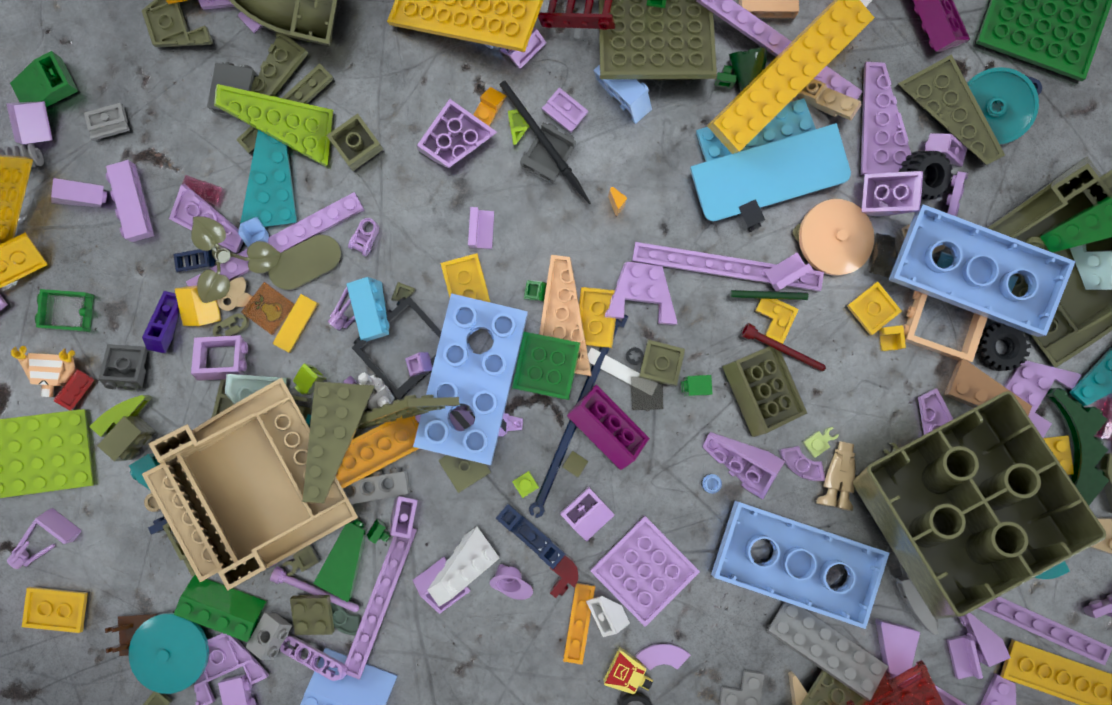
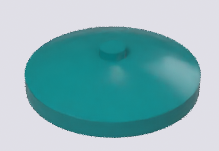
M997 67L982 71L967 82L1000 145L1017 140L1030 129L1038 114L1039 98L1034 84L1023 73L1011 68Z
M174 613L159 614L145 621L134 633L129 646V663L137 680L149 690L163 694L180 692L194 684L203 674L209 658V645L202 628L197 623L176 616Z

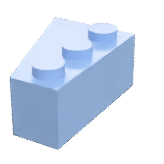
M600 65L593 70L599 84L611 97L614 96L621 103L620 107L623 111L627 109L631 113V120L635 124L652 110L648 94L649 89L643 82L639 83L637 79H600Z

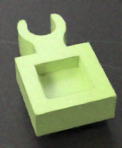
M833 427L827 428L823 435L820 431H817L802 442L813 458H816L830 448L828 441L839 437L838 434H835L833 437L829 435L830 430L834 429Z

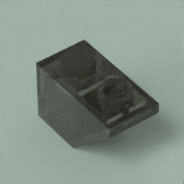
M876 233L873 250L869 258V272L888 277L897 260L895 238L888 234Z

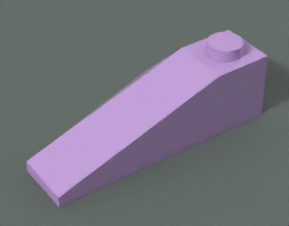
M712 432L708 434L703 448L718 463H723L730 470L729 473L732 476H736L742 482V486L761 499H764L785 463L784 460L766 450Z

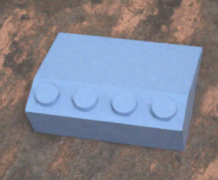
M329 648L324 649V653L345 664L347 655ZM322 657L317 665L319 668H322L325 663ZM367 663L360 680L346 675L342 680L332 681L314 671L300 705H386L398 675ZM328 668L335 671V675H339L340 672L337 671L338 668Z

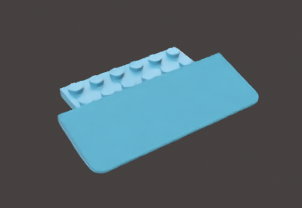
M804 98L788 103L740 152L734 154L723 145L708 127L696 130L706 162L691 166L690 171L704 216L710 221H718L741 214L739 206L755 199L761 208L845 183L851 176V170L837 123L816 129Z

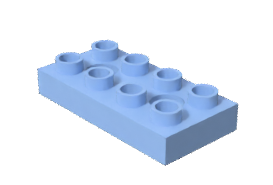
M923 204L920 206V211L915 212L889 281L1040 337L1046 336L1076 261ZM945 245L950 249L953 255L951 266L942 269L934 263L932 252L935 247ZM1019 273L1023 275L1025 282L1028 284L1027 293L1022 297L1014 296L1009 290L1008 281L1013 274Z
M451 293L426 395H433L434 398L459 397L460 404L470 406L469 408L475 416V421L473 425L464 429V431L456 430L451 422L450 413L458 406H445V409L421 414L413 447L492 465L528 311ZM479 329L488 330L492 340H494L492 348L483 354L473 353L468 343L469 336Z
M735 501L711 575L716 579L866 629L889 552ZM769 539L773 546L772 557L765 563H755L750 552L752 545L757 540ZM836 564H843L847 570L846 582L841 587L830 588L826 582L827 571Z

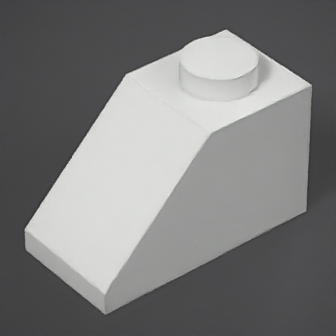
M603 596L586 601L603 637L617 634L630 624L622 605Z

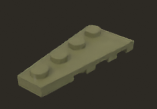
M276 33L275 36L277 38L268 50L269 54L266 61H263L261 64V71L253 81L251 92L275 96L307 56L308 52L289 37Z

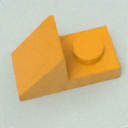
M489 87L481 95V102L473 115L490 127L507 96Z

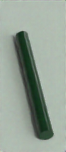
M731 290L730 297L808 300L809 294L808 292Z

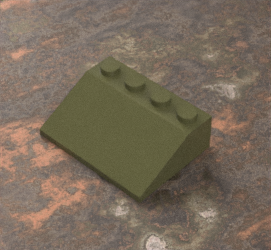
M769 346L722 366L752 437L766 434L807 414L781 351Z

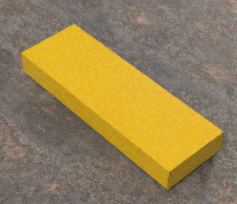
M300 294L272 344L291 353L319 303Z

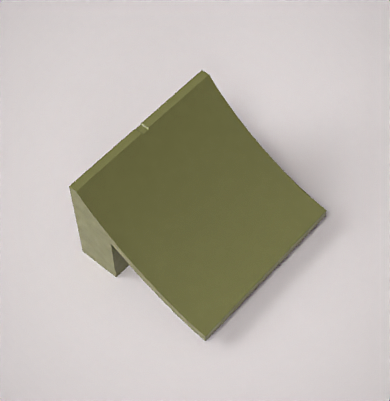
M1087 156L987 228L1023 242L1029 237H1040L1049 228L1112 195V169L1101 175ZM1112 237L1086 244V251H1111ZM1044 244V250L1049 251L1046 245ZM1070 248L1053 252L1074 261ZM1076 263L1074 264L1047 335L1040 337L1031 335L1055 368L1112 331V290H1086ZM1019 273L1013 274L1018 276V279L1011 293L1016 297H1022L1027 293L1028 284L1025 282L1023 275Z

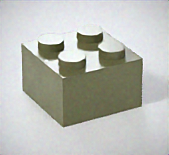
M358 113L326 135L352 171L384 150Z
M124 416L97 446L114 462L133 460L139 455L140 448L151 442L153 439L152 435L156 431L139 416Z

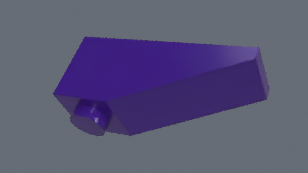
M164 291L142 336L147 350L165 354L168 350L179 315L175 293Z

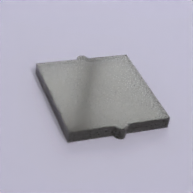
M639 376L631 377L632 410H646L648 412L650 410L663 409V383L639 378Z

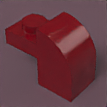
M566 554L553 570L560 576L550 590V594L555 598L558 595L562 596L567 591L568 583L575 587L578 582L577 565Z

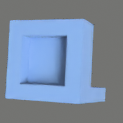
M258 217L240 224L238 234L247 247L256 241L268 243L269 233Z

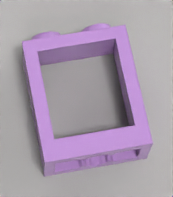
M241 335L194 338L191 374L197 381L226 379V374L244 375V371L247 370L245 354L248 353L247 342L243 340ZM235 346L233 367L206 368L208 347Z

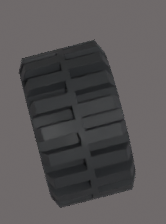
M940 151L912 152L911 155L906 157V161L901 163L902 168H899V172H923L921 199L933 200L943 196V192L946 193L948 191L947 187L951 185L950 179L953 178V173H951L953 168L952 165H949L950 160ZM925 169H927V179H926V181H924V172H925Z

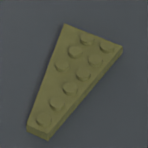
M416 395L405 396L404 399L394 400L393 403L384 404L382 407L364 412L357 429L380 425L384 422H393L401 416L405 419L429 413V411L445 409V406L460 405L459 397L434 398L433 395H424L421 398H416Z

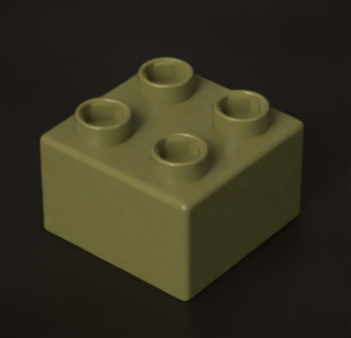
M1010 391L999 394L871 463L853 480L855 489L929 611L936 619L965 616L1106 538V531L1014 394Z

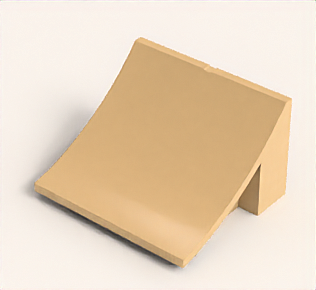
M282 378L242 399L193 430L187 424L149 443L160 465L146 471L142 476L199 582L218 573L228 591L358 518L336 476L325 503L302 502L310 428Z

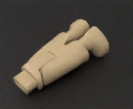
M839 441L838 449H835L836 453L831 460L823 487L828 488L826 495L817 498V504L853 511V505L849 500V493H854V444ZM837 491H840V496L837 500Z

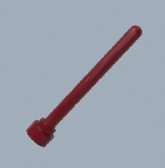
M747 323L743 328L741 337L748 340L756 339L819 371L826 370L824 364L758 332L756 326Z

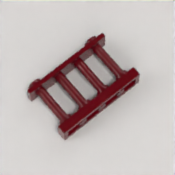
M550 0L547 13L539 12L538 14L541 26L546 28L615 29L613 15L610 14L613 0H605L602 14H591L594 0H586L584 13H573L576 0H568L565 13H555L557 0Z

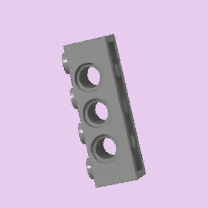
M401 467L390 469L388 474H382V471L374 472L371 474V477L362 478L351 484L354 488L352 496L346 493V487L343 488L351 504L411 493L407 470L402 471ZM386 478L392 480L393 485L391 489L385 488L383 484ZM366 482L373 484L372 492L365 490Z

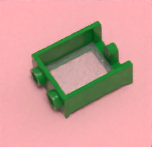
M40 289L37 296L36 327L90 332L94 295L86 292Z

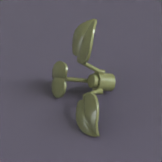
M193 217L191 231L193 244L200 250L208 251L212 249V256L217 260V272L207 269L198 278L197 290L203 303L219 300L229 292L230 281L225 275L220 274V264L229 261L230 257L248 261V268L254 273H265L277 264L280 252L264 241L252 243L247 249L248 257L229 252L225 247L218 245V243L223 242L226 238L225 229L220 223L207 217Z

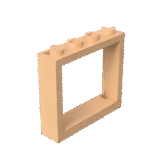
M915 290L913 293V305L909 307L906 315L908 317L907 323L903 325L905 342L955 360L964 358L968 362H973L987 318L974 313L961 352L920 338L914 334L927 295Z

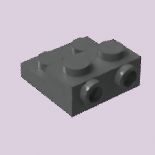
M107 344L98 380L105 388L112 390L116 389L117 386H121L129 391L142 388L146 373L144 364L148 350L142 346Z

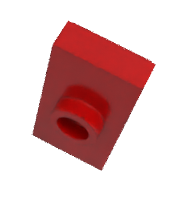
M77 368L53 401L72 411L95 379Z

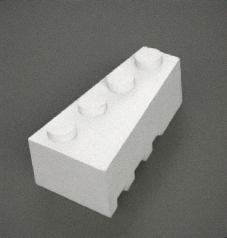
M475 527L463 536L462 541L455 548L452 556L444 564L445 566L442 571L438 573L428 588V592L438 606L454 598L499 559V556L478 527Z

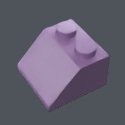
M445 557L413 579L420 597L439 614L471 591L467 586L454 598L438 606L428 592V588L438 573L444 568V564L447 561Z

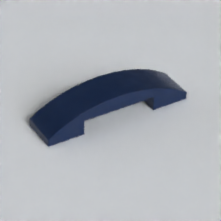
M507 504L495 518L532 549L553 570L566 555L550 538L511 505Z

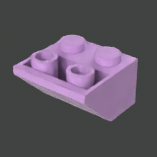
M588 486L560 512V515L584 540L588 541L614 516V513Z

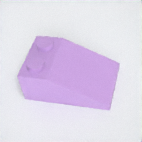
M923 172L865 174L862 212L869 216H890L920 211Z

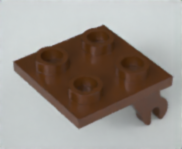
M158 613L118 616V625L105 628V633L119 631V644L106 648V653L119 651V656H129L130 642L136 630L145 621L157 616Z

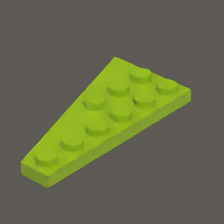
M220 84L216 85L214 106L325 167L328 165L330 140L326 135L331 132L332 109Z

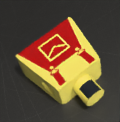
M619 647L603 681L604 685L635 694L639 686L649 690L653 679L644 675L646 666Z

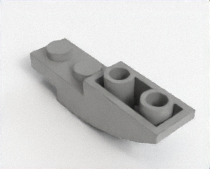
M900 563L903 577L896 578L904 602L912 615L925 629L934 635L939 634L937 629L939 627L938 619L933 617Z

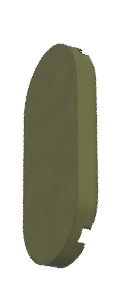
M316 235L280 253L277 264L268 271L269 278L278 288L285 290L297 289L333 271L340 263L341 247L330 236Z

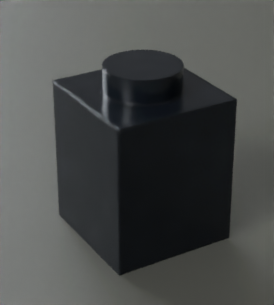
M756 199L739 206L741 214H738V217L745 231L748 229L754 231L762 227L761 223L765 221V218Z

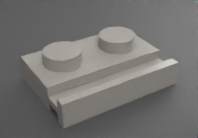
M121 103L84 112L87 128L90 132V139L93 141L130 131L127 125L128 121L124 106Z

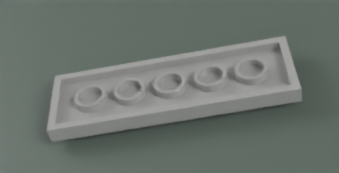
M783 602L767 630L775 638L867 701L872 699L888 668L886 664L802 607Z

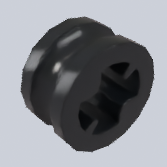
M637 347L629 349L626 353V360L632 365L639 364L644 357L642 350ZM630 352L639 353V360L630 359L629 355H632Z

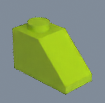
M304 363L293 379V382L296 384V390L302 395L304 393L311 395L314 392L315 382H323L326 377L313 365Z

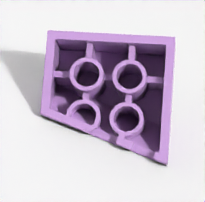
M449 99L417 144V150L431 160L450 168L497 132Z

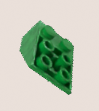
M53 51L34 59L10 82L19 102L44 101L45 107L78 91L63 59Z

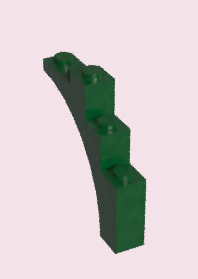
M1050 388L1045 396L1056 406L1064 418L1072 442L1074 474H1070L1069 478L1089 506L1109 482V479L1104 476L1105 473L1095 467L1109 449L1103 445L1104 442L1094 437L1108 419L1102 415L1103 412L1097 407H1083L1078 401L1070 399L1065 390Z

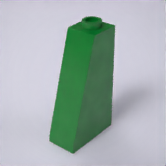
M355 519L344 526L313 583L346 602L351 600L354 593L368 529L364 527L362 521Z

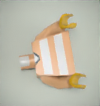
M21 346L19 351L17 347L11 350V355L18 359L28 380H30V384L42 385V397H53L54 386H64L76 371L73 359L75 355L74 350L69 351L67 354L66 348H64L59 355L37 353L25 355L27 351L25 346Z

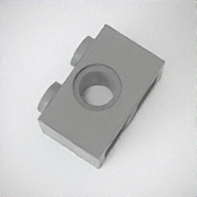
M265 612L246 648L260 660H274L292 625L276 613Z

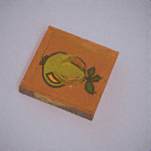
M264 282L241 313L268 333L274 335L295 304Z

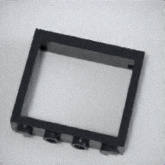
M410 296L407 298L403 297L397 302V307L393 311L388 310L386 312L387 320L390 323L410 305L439 338L442 331ZM358 337L353 342L355 345L352 349L375 375L382 379L397 399H402L430 373L427 372L410 377L397 389L362 350L369 341L361 340ZM435 356L430 359L432 367L434 364Z

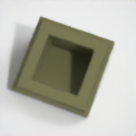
M572 451L562 468L579 477L588 461Z

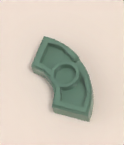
M331 602L334 627L342 633L356 636L361 622L360 615L352 614L344 607Z

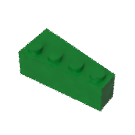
M1112 195L1044 231L1040 238L1048 250L1053 253L1111 238Z

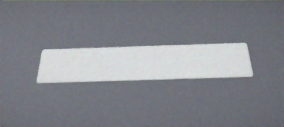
M591 348L588 353L589 363L595 365L601 352ZM605 355L600 369L649 395L653 394L658 385L657 382L639 378L640 373Z

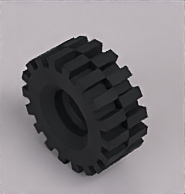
M1002 323L990 325L983 330L976 354L980 353L979 361H984L983 365L985 367L990 366L991 370H1013V368L1020 367L1021 363H1025L1026 359L1024 357L1030 355L1027 349L1031 348V344L1026 342L1030 340L1029 336L1024 337L1023 334L1026 332ZM1000 339L1005 340L1008 344V352L1005 354H999L996 350V342Z

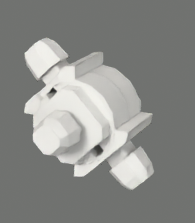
M364 372L358 376L360 385H375L374 392L368 401V409L372 410L373 408L382 407V405L390 404L395 399L382 379L377 378L375 374L369 376Z

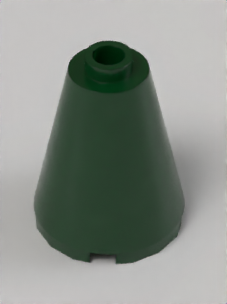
M766 48L749 49L748 51H738L729 54V60L734 74L737 75L736 80L740 91L766 68Z

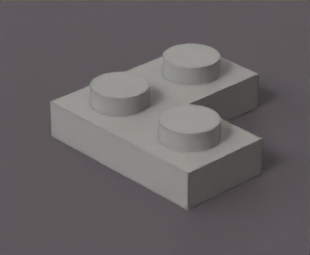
M744 670L741 689L722 686L719 705H760L764 674Z

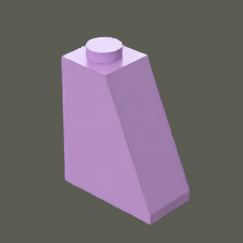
M53 178L51 203L101 207L102 203H106L107 192L103 191L104 186Z
M876 618L882 661L888 666L886 671L890 673L889 676L896 679H902V677L909 678L920 632L911 627Z

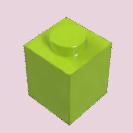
M529 470L512 481L522 498L539 488L538 483Z

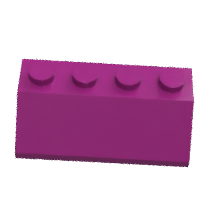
M913 0L915 4L914 10L920 16L923 22L921 24L922 28L930 38L929 44L935 52L945 51L970 40L953 0Z
M597 384L567 415L620 470L636 460L650 439Z

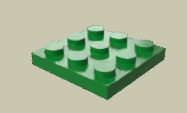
M523 332L512 388L570 400L581 343Z

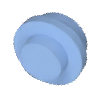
M709 474L704 477L702 486L706 492L713 494L721 489L722 481L717 475Z

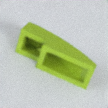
M140 395L123 401L103 413L89 427L100 437H105L124 416H137L152 397L150 395Z

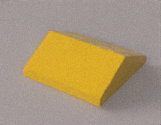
M197 285L175 288L183 326H201L222 320L217 300L203 303L198 295Z

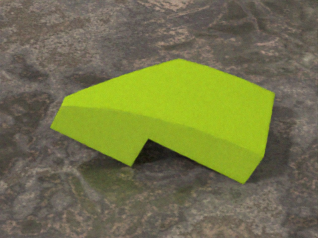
M515 109L508 111L513 145H517L529 128V125L519 111Z

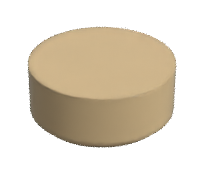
M148 494L144 500L146 509L151 512L160 511L161 509L153 494Z

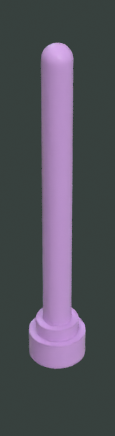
M277 566L272 572L270 581L276 584L284 582L313 595H330L332 603L353 612L359 610V606L355 603L346 602L329 592L288 576L285 569Z

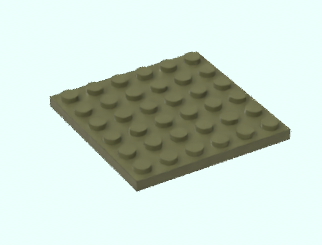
M598 0L599 14H602L605 0ZM647 0L612 1L610 14L613 15L615 29H599L600 79H716L714 20L711 11L696 0H666L665 8L646 6Z

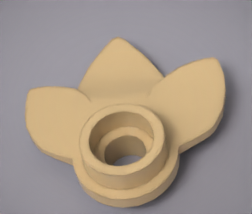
M244 277L231 280L230 290L227 295L217 300L218 306L222 310L230 311L235 307H244L251 301L252 296L245 293L246 282ZM225 298L231 299L229 305L224 304L223 300Z

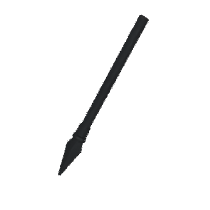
M505 80L499 84L553 158L562 175L566 176L575 190L588 204H591L578 179L572 173V168L561 158Z

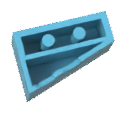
M365 277L347 283L360 339L370 341L389 335V322L386 315L382 282Z

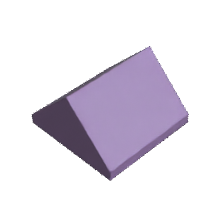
M44 101L6 103L15 142L29 144L53 140Z

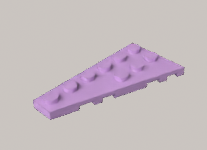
M865 62L861 175L899 172V168H902L901 163L906 161L908 155H911L908 145L909 140L901 114L897 109L896 97L893 96L886 64L882 62Z

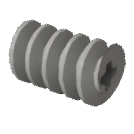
M29 143L28 148L25 144H22L20 148L17 145L13 146V150L10 147H7L5 151L0 148V155L21 156L33 159L31 168L44 164L41 150L35 147L33 143Z

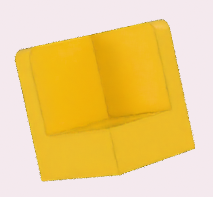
M903 325L879 329L881 351L906 348Z

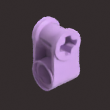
M370 218L361 220L349 241L348 248H354L361 252L363 256H367L379 233L378 223ZM372 223L373 230L371 232H366V225Z

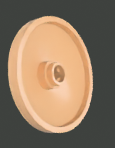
M831 199L814 206L805 215L800 225L799 244L805 259L816 270L833 276L845 275L856 271L869 259L874 246V229L869 217L862 212L859 206L847 200Z

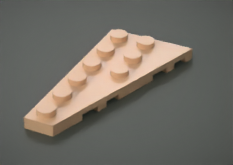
M551 255L539 335L580 342L581 346L575 374L592 376L571 258Z

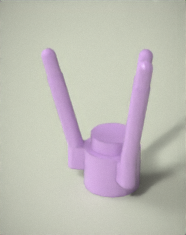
M347 287L334 311L331 313V318L328 320V323L339 331L342 327L347 329L355 321V316L346 321L348 317L344 314L351 303L350 299L339 311L348 294Z
M35 521L32 522L16 548L12 551V554L7 558V563L15 569H20L23 565L27 567L32 561L55 547V544H51L28 558L29 553L25 549L29 545V541H26V539L37 524Z

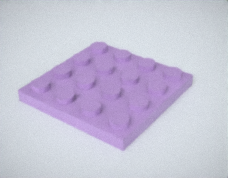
M646 516L590 569L595 577L644 627L700 572Z

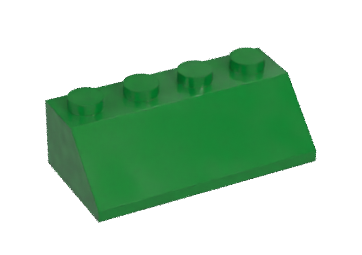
M194 575L180 596L174 615L248 642L260 622L267 600L235 588L227 591L224 584L208 578L199 582L197 576Z

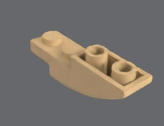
M813 79L796 95L800 99L804 98L809 105L831 116L836 117L839 115L848 120L853 119L861 106V101L827 88L826 83Z

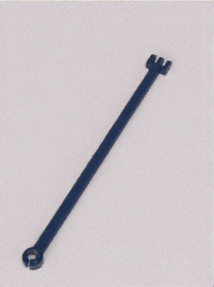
M624 315L622 321L616 319L614 337L619 327L624 328L628 319L627 315ZM599 348L601 353L595 365L591 367L592 376L587 377L577 403L594 387L605 355L608 354L610 348ZM571 420L567 424L538 496L529 507L531 516L534 515V507L540 508V512L536 514L535 518L541 517L544 513L545 501L577 428Z

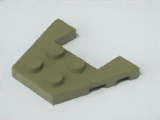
M154 0L141 10L152 45L155 47L213 44L206 26L188 31L179 2L168 4L166 0Z

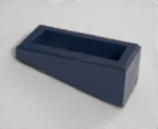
M197 249L173 254L176 273L209 269L216 266V259L212 256V249L208 251ZM182 257H185L186 267L183 266Z

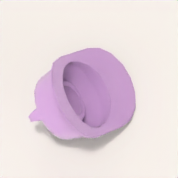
M500 564L495 577L490 580L492 588L513 599L524 600L530 598L533 594L532 587L522 580L520 571L515 567Z

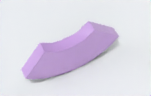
M799 446L779 449L782 460L785 461L786 466L794 474L807 480L825 481L822 461L807 459L802 454Z
M653 644L642 649L635 656L649 670L663 664L671 665L678 670L691 655L683 648L673 644Z

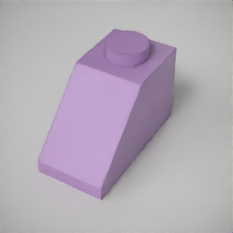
M930 133L925 145V151H940V153L946 155V158H949L950 164L963 166L967 148L952 134Z
M400 496L394 499L390 520L391 536L410 539L418 500Z

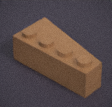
M963 358L957 361L944 396L975 408L1010 390ZM1014 394L1029 416L1032 406Z

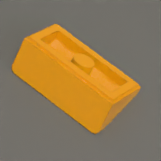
M611 187L608 198L617 216L624 208L627 197L616 188Z

